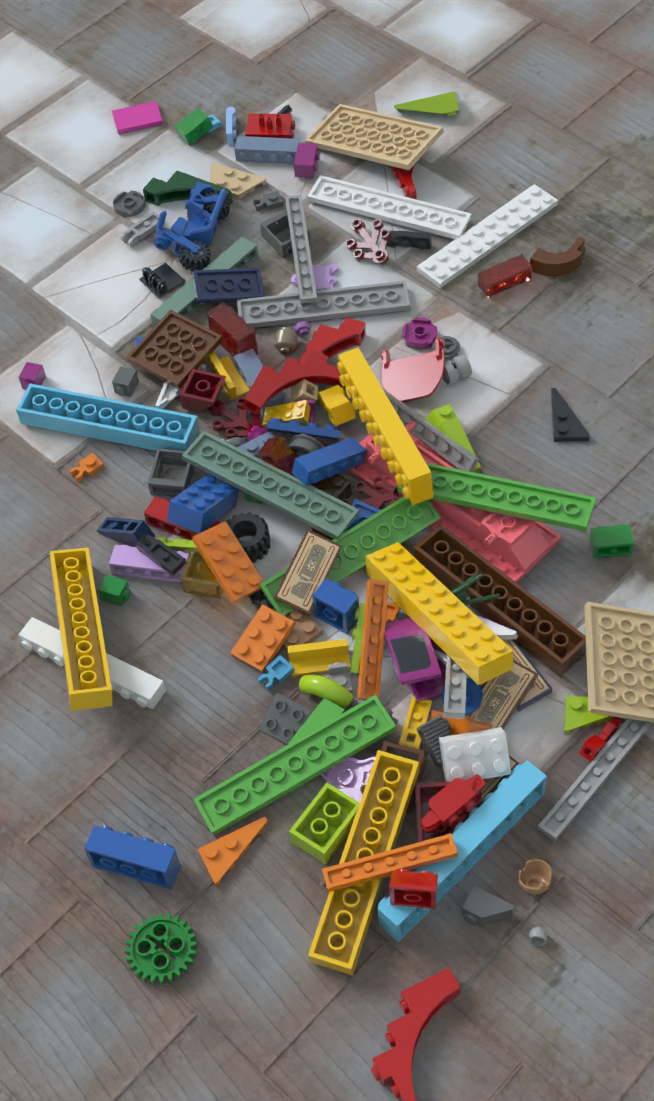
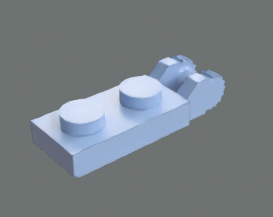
M231 106L226 108L228 146H234V139H237L236 130H234L237 123L235 108Z

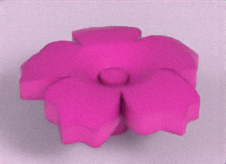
M259 425L254 426L251 429L252 432L248 433L249 441L267 433V430L260 428Z

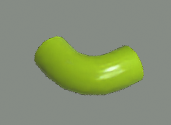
M304 675L299 681V689L303 694L316 695L323 699L325 697L343 709L350 704L353 698L352 693L342 685L321 675Z

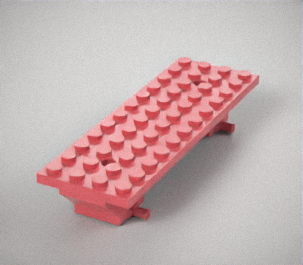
M410 421L405 426L426 463L458 469L410 433L416 427L415 422ZM371 434L359 443L366 449L363 464L347 471L383 495L389 492L383 488H375L373 484L375 477H382L384 481L394 487L397 486L394 472L391 473L389 471L388 461L383 460L380 447L375 446L373 435ZM377 481L376 485H380L382 481ZM399 493L397 497H402L403 493ZM429 499L441 517L439 521L427 527L430 531L433 532L442 525L516 583L561 541V535L542 522Z

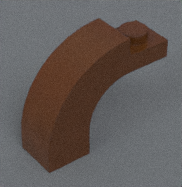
M579 237L570 249L562 253H551L538 248L530 258L529 270L545 276H561L573 272L582 263V256L586 250V247H584L585 239Z

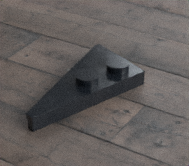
M551 388L554 442L589 441L590 435L558 390Z

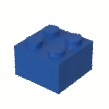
M325 579L312 595L314 615L332 627L348 634L358 621L355 619L356 608H360L359 596L351 590L348 591L342 588L337 582Z

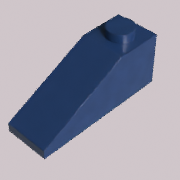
M107 517L97 529L99 534L130 547H136L138 542L149 547L150 545L145 541L144 537L147 534L153 538L155 537V534L146 522L137 519Z

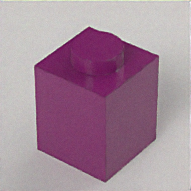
M26 362L18 377L22 389L27 390L29 384L42 386L46 378L43 365Z

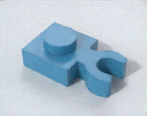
M280 655L266 667L267 674H262L258 678V682L261 685L264 681H269L265 685L266 690L269 691L273 688L275 681L281 684L295 671L294 667Z

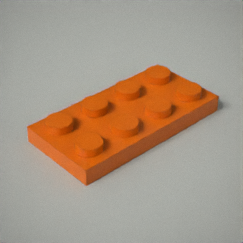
M226 521L193 536V543L232 604L261 590L259 585L264 580Z

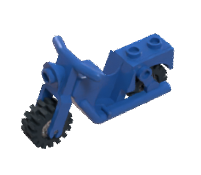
M197 182L195 188L191 189L190 200L187 199L185 205L188 221L183 217H179L169 230L163 227L167 212L161 211L156 225L154 245L160 250H166L169 247L173 249V253L180 258V263L187 270L191 268V271L194 269L203 270L210 263L211 254L209 246L212 243L220 220H224L225 217L227 218L230 211V198L227 197L226 189H221L219 193L217 191L212 193L213 186Z

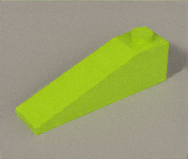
M448 404L432 410L425 419L476 456L451 405ZM479 462L477 463L473 472L481 470Z

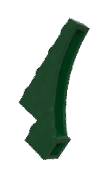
M176 171L167 182L153 177L143 188L145 202L156 206L173 201L190 200L191 189L195 188L197 182L213 186L212 193L214 191L219 193L221 189H226L227 197L230 198V205L233 200L230 189L180 171Z

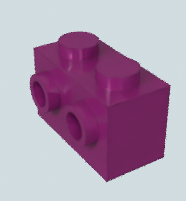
M298 143L294 161L295 177L314 178L315 171H318L317 160L320 161V151H318L317 144Z

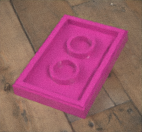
M157 101L112 110L118 134L163 125Z

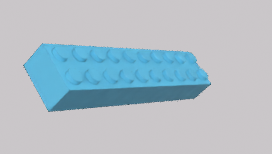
M29 384L16 409L21 424L155 451L157 449L187 450L195 441L200 430L198 418L195 415L35 384Z
M528 760L522 765L518 764L512 771V775L508 779L504 778L499 783L498 789L494 793H489L485 797L483 804L479 808L475 807L470 812L469 818L465 822L461 821L455 827L452 837L458 857L411 870V872L417 873L430 871L438 874L436 904L544 796L547 776ZM390 896L384 897L378 904L379 926L399 943L431 909L390 905Z

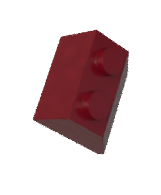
M192 369L180 393L182 409L201 412L214 405L226 376Z

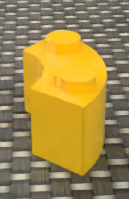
M335 385L318 392L317 398L323 411L328 413L332 424L337 426L356 418V410L353 403L351 404L347 400L345 391L342 387L340 388V385Z

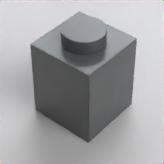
M120 366L112 381L116 394L132 396L139 383L137 370Z

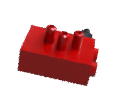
M286 105L277 114L249 113L245 136L294 139V131L292 130H295V120H292V114H290L293 109L290 105Z

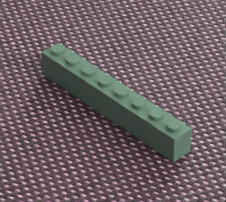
M241 237L203 270L246 268L258 258L257 245ZM193 278L150 314L153 326L170 309L188 318L204 304L197 303Z

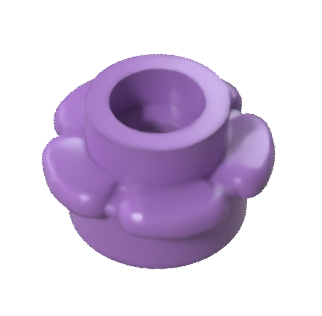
M306 321L295 325V332L301 337L308 335L311 330V326Z

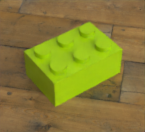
M326 783L290 829L291 843L326 865L350 833L360 802L331 784Z

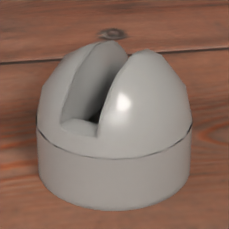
M539 926L534 927L529 933L528 941L534 946H544L547 943V933Z

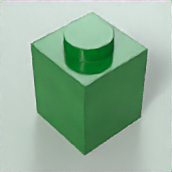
M110 575L105 576L98 589L102 601L121 607L131 594L126 580Z

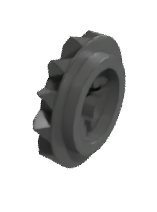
M450 336L440 337L444 339L445 347L449 348L448 351L444 349L445 358L449 357L452 359L453 356H457L460 351L458 340ZM435 341L432 344L433 351H436Z

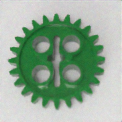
M159 912L156 919L150 914V921L148 922L142 918L143 925L135 924L136 932L129 931L132 940L125 941L129 947L124 949L125 954L129 955L125 959L130 964L131 972L135 971L137 978L142 976L144 983L151 978L152 985H155L157 980H160L161 985L164 986L165 979H168L172 984L174 976L182 979L180 972L188 973L187 965H194L191 957H197L196 951L193 950L198 948L197 942H194L197 938L195 933H192V926H187L185 919L180 922L179 915L172 919L170 912L167 913L165 918ZM161 930L166 931L163 936H156L157 932ZM150 936L152 939H154V941L156 942V944H158L159 947H165L167 953L171 955L173 958H176V960L172 961L162 949H157L156 944L153 941L147 939V937ZM175 944H182L179 950H172ZM144 947L151 948L147 953H141ZM162 960L167 961L163 967H157L158 962Z

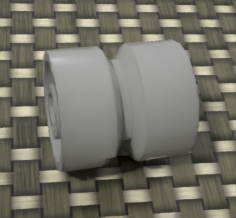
M461 354L454 357L452 361H445L442 379L447 385L457 382L459 378L464 379L471 376L472 369L466 356Z

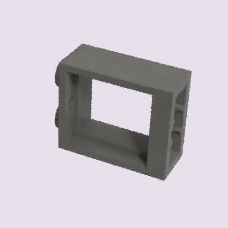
M287 210L260 223L261 236L283 258L293 253L291 239L282 243L274 234L289 227ZM307 230L308 241H309V244H310V233H309V231Z
M157 449L148 481L151 495L176 497L190 486L195 466L182 459V454L186 450ZM163 464L187 466L183 481L160 479Z

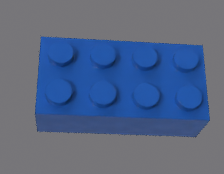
M207 474L169 501L167 521L196 533H201L236 507L239 489L213 475Z
M94 825L84 848L92 867L171 890L181 867L176 849L172 845L154 843L153 840L146 837L140 839L124 831L119 833L108 826L98 827Z

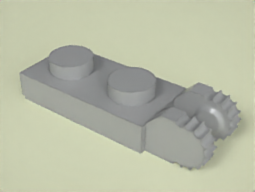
M155 212L150 213L129 227L121 235V240L128 242L127 244L130 247L137 245L139 240H142L156 230L159 215Z

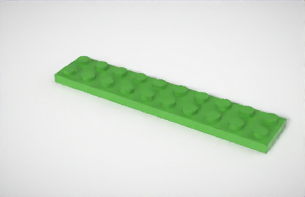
M426 463L432 475L434 498L431 499L584 532L587 531L596 504V497ZM398 486V492L403 493L402 486Z
M405 497L400 498L343 533L339 540L336 538L332 540L341 545L342 548L327 579L331 582L339 583L365 567L367 555L397 542L402 544L441 519L440 515L429 499L412 505L409 499H405ZM288 568L259 585L274 610L283 616L294 609L275 600L274 596Z
M375 694L193 800L211 833L215 836L397 730V727Z

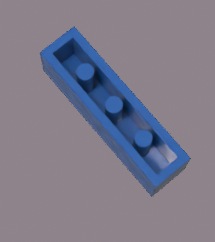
M353 437L295 458L292 474L305 486L317 483L320 480L362 465L366 449Z

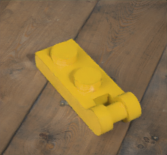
M412 696L399 745L416 749L421 748L422 740L416 728L428 722L432 700L425 699L417 703L416 698ZM408 737H413V738H415V741H414V742L407 741V740H408Z

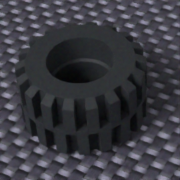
M247 512V514L239 513L240 515L238 516L233 515L232 519H228L226 523L237 540L244 536H253L250 540H238L251 562L256 563L257 559H263V555L268 554V549L271 546L267 522L265 523V519L259 518L257 514L252 515L250 512Z

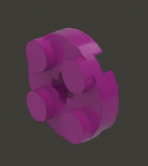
M426 318L412 319V322L406 323L403 327V339L407 347L429 349L437 338V326H434L432 321Z

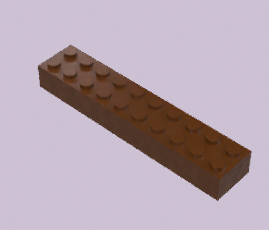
M442 525L437 527L414 547V557L451 590L476 573H482L483 577L465 589L467 595L470 596V599L500 594V597L470 605L492 622L516 631L518 637L515 641L559 676H562L586 653V636Z

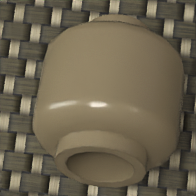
M282 327L275 334L274 347L282 354H289L297 347V333L290 327Z

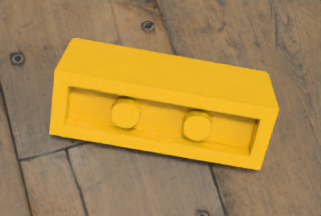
M213 351L208 357L209 365L215 374L226 376L222 387L229 399L234 400L248 394L249 389L229 356L218 359Z
M347 639L287 646L289 662L295 670L291 674L292 677L329 672V665L338 662L348 663L349 669H351Z

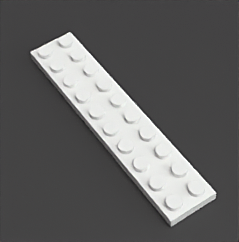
M322 175L319 176L308 194V201L452 239L460 238L471 220V213Z
M535 184L462 234L460 238L455 239L419 264L417 272L437 287L442 288L557 206L558 200Z

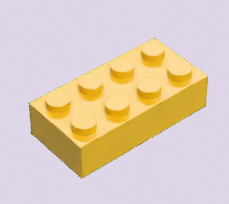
M307 400L266 407L262 425L266 429L267 421H271L272 418L283 419L282 423H289L291 420L299 421L301 425H307L311 407Z

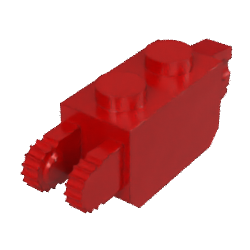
M478 774L466 781L462 778H455L429 800V812L421 821L422 830L425 833L431 834L440 826L445 829L447 826L455 825L460 819L459 816L465 811L470 812L476 806L477 796L486 787V782Z

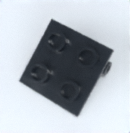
M167 263L153 271L149 267H144L142 269L143 277L139 278L158 298L185 282Z

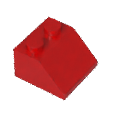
M408 869L392 870L389 885L390 905L436 909L438 874L430 871L417 873L411 872Z

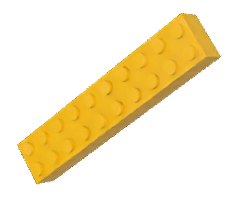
M355 348L339 354L337 367L341 374L339 376L340 383L346 387L348 397H352L355 410H359L361 421L366 422L369 435H373L375 446L380 447L383 460L388 461L389 471L391 473L394 472L396 483L398 486H402L405 499H409L411 504L415 505L434 498L431 471L360 349Z
M399 542L366 556V574L371 579L389 582L388 596L477 685L483 684L513 669V650Z
M89 547L50 551L51 572L70 710L112 706V687Z
M380 750L377 751L339 864L395 848L420 771L418 761ZM385 877L329 892L308 954L311 963L353 976Z

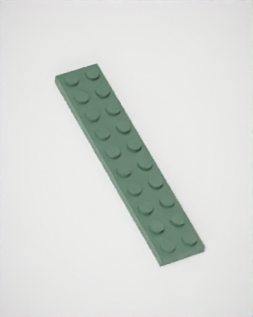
M203 431L182 454L184 461L334 539L339 540L341 535L347 531L359 515V509L312 485L305 486L298 478L206 431Z

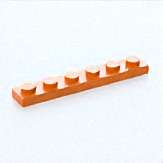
M374 579L367 580L357 699L367 700L375 694L379 699L389 582Z
M447 834L323 868L322 871L329 893L391 876L392 870H413L458 857V852L452 834Z

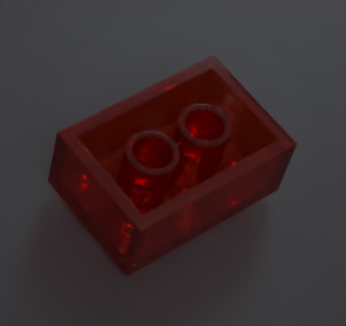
M223 302L207 312L209 329L223 337L220 345L233 358L235 355L253 349L256 355L258 354L255 329L249 326L243 317L238 316L232 307H228Z

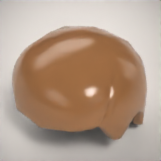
M539 859L528 860L523 870H519V886L526 893L533 895L546 892L552 884L551 867L547 862Z

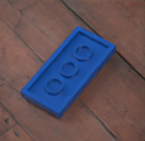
M272 418L271 421H267L266 430L298 435L304 433L312 437L339 440L341 431H338L337 427L326 426L324 429L319 428V424L308 423L307 426L301 425L299 421L291 420L289 423H282L283 419Z

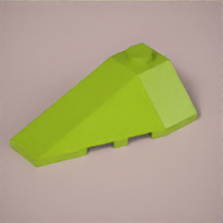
M453 91L396 104L394 108L433 114H447V117L457 115L456 112L460 111L459 94Z

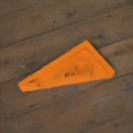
M265 816L198 849L215 887L219 886L221 879L228 870H232L236 861L249 849L250 843L264 830L265 825L268 823Z

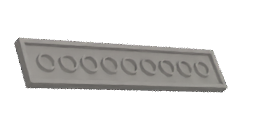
M406 281L316 291L317 302L300 304L299 293L237 300L240 329L410 310Z

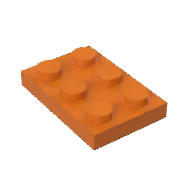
M262 604L230 654L264 673L266 667L270 665L296 623Z

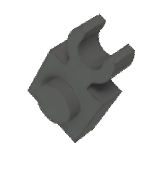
M279 191L264 194L262 199L254 198L253 204L256 211H261L265 207L268 210L282 207L283 201Z

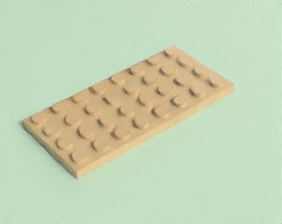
M339 104L305 139V143L317 144V148L410 170L444 131L441 126Z

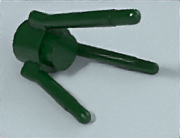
M476 573L451 590L465 606L500 597V594L465 600L468 597L465 589L483 577L482 573Z

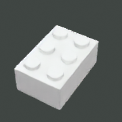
M501 727L439 737L446 782H451L455 778H462L466 781L476 774L480 775L482 779L511 774L506 733Z

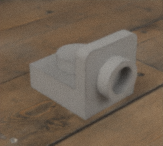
M338 662L329 665L330 679L352 693L349 664Z

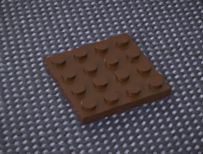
M170 309L126 358L128 362L180 389L187 381L192 369L197 370L222 343L223 337Z

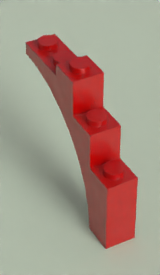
M312 349L305 365L290 357L287 358L280 373H277L271 367L263 365L242 407L258 415L272 397L285 389L294 387L303 379L313 384L340 385V388L342 387L345 391L346 387L340 383L339 376L341 374L338 368L326 363L328 356L321 351Z
M450 968L401 991L399 1005L403 1013L407 1015L386 1025L387 1034H385V1038L392 1049L372 1059L373 1067L370 1069L376 1082L380 1080L383 1087L392 1083L390 1089L395 1099L416 1101L412 1084V1063L417 1043L431 1018L445 1004L460 995V986Z

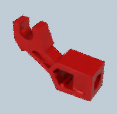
M613 717L612 721L609 720L599 736L594 734L584 742L579 754L592 762L607 744V740L615 734L622 720L617 717Z

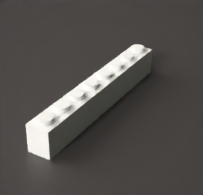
M32 617L18 634L21 645L29 651L32 649L45 659L48 657L57 665L63 666L64 659L60 630ZM106 653L112 690L118 692L125 699L135 700L141 707L147 706L154 709L166 691L163 680Z

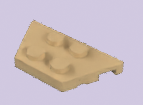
M211 163L210 182L230 189L232 198L241 199L246 194L255 191L256 186L260 184L264 186L267 183L264 177L217 163Z

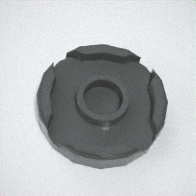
M125 191L114 198L113 207L118 215L132 217L144 210L145 200L140 192L130 191L126 193Z

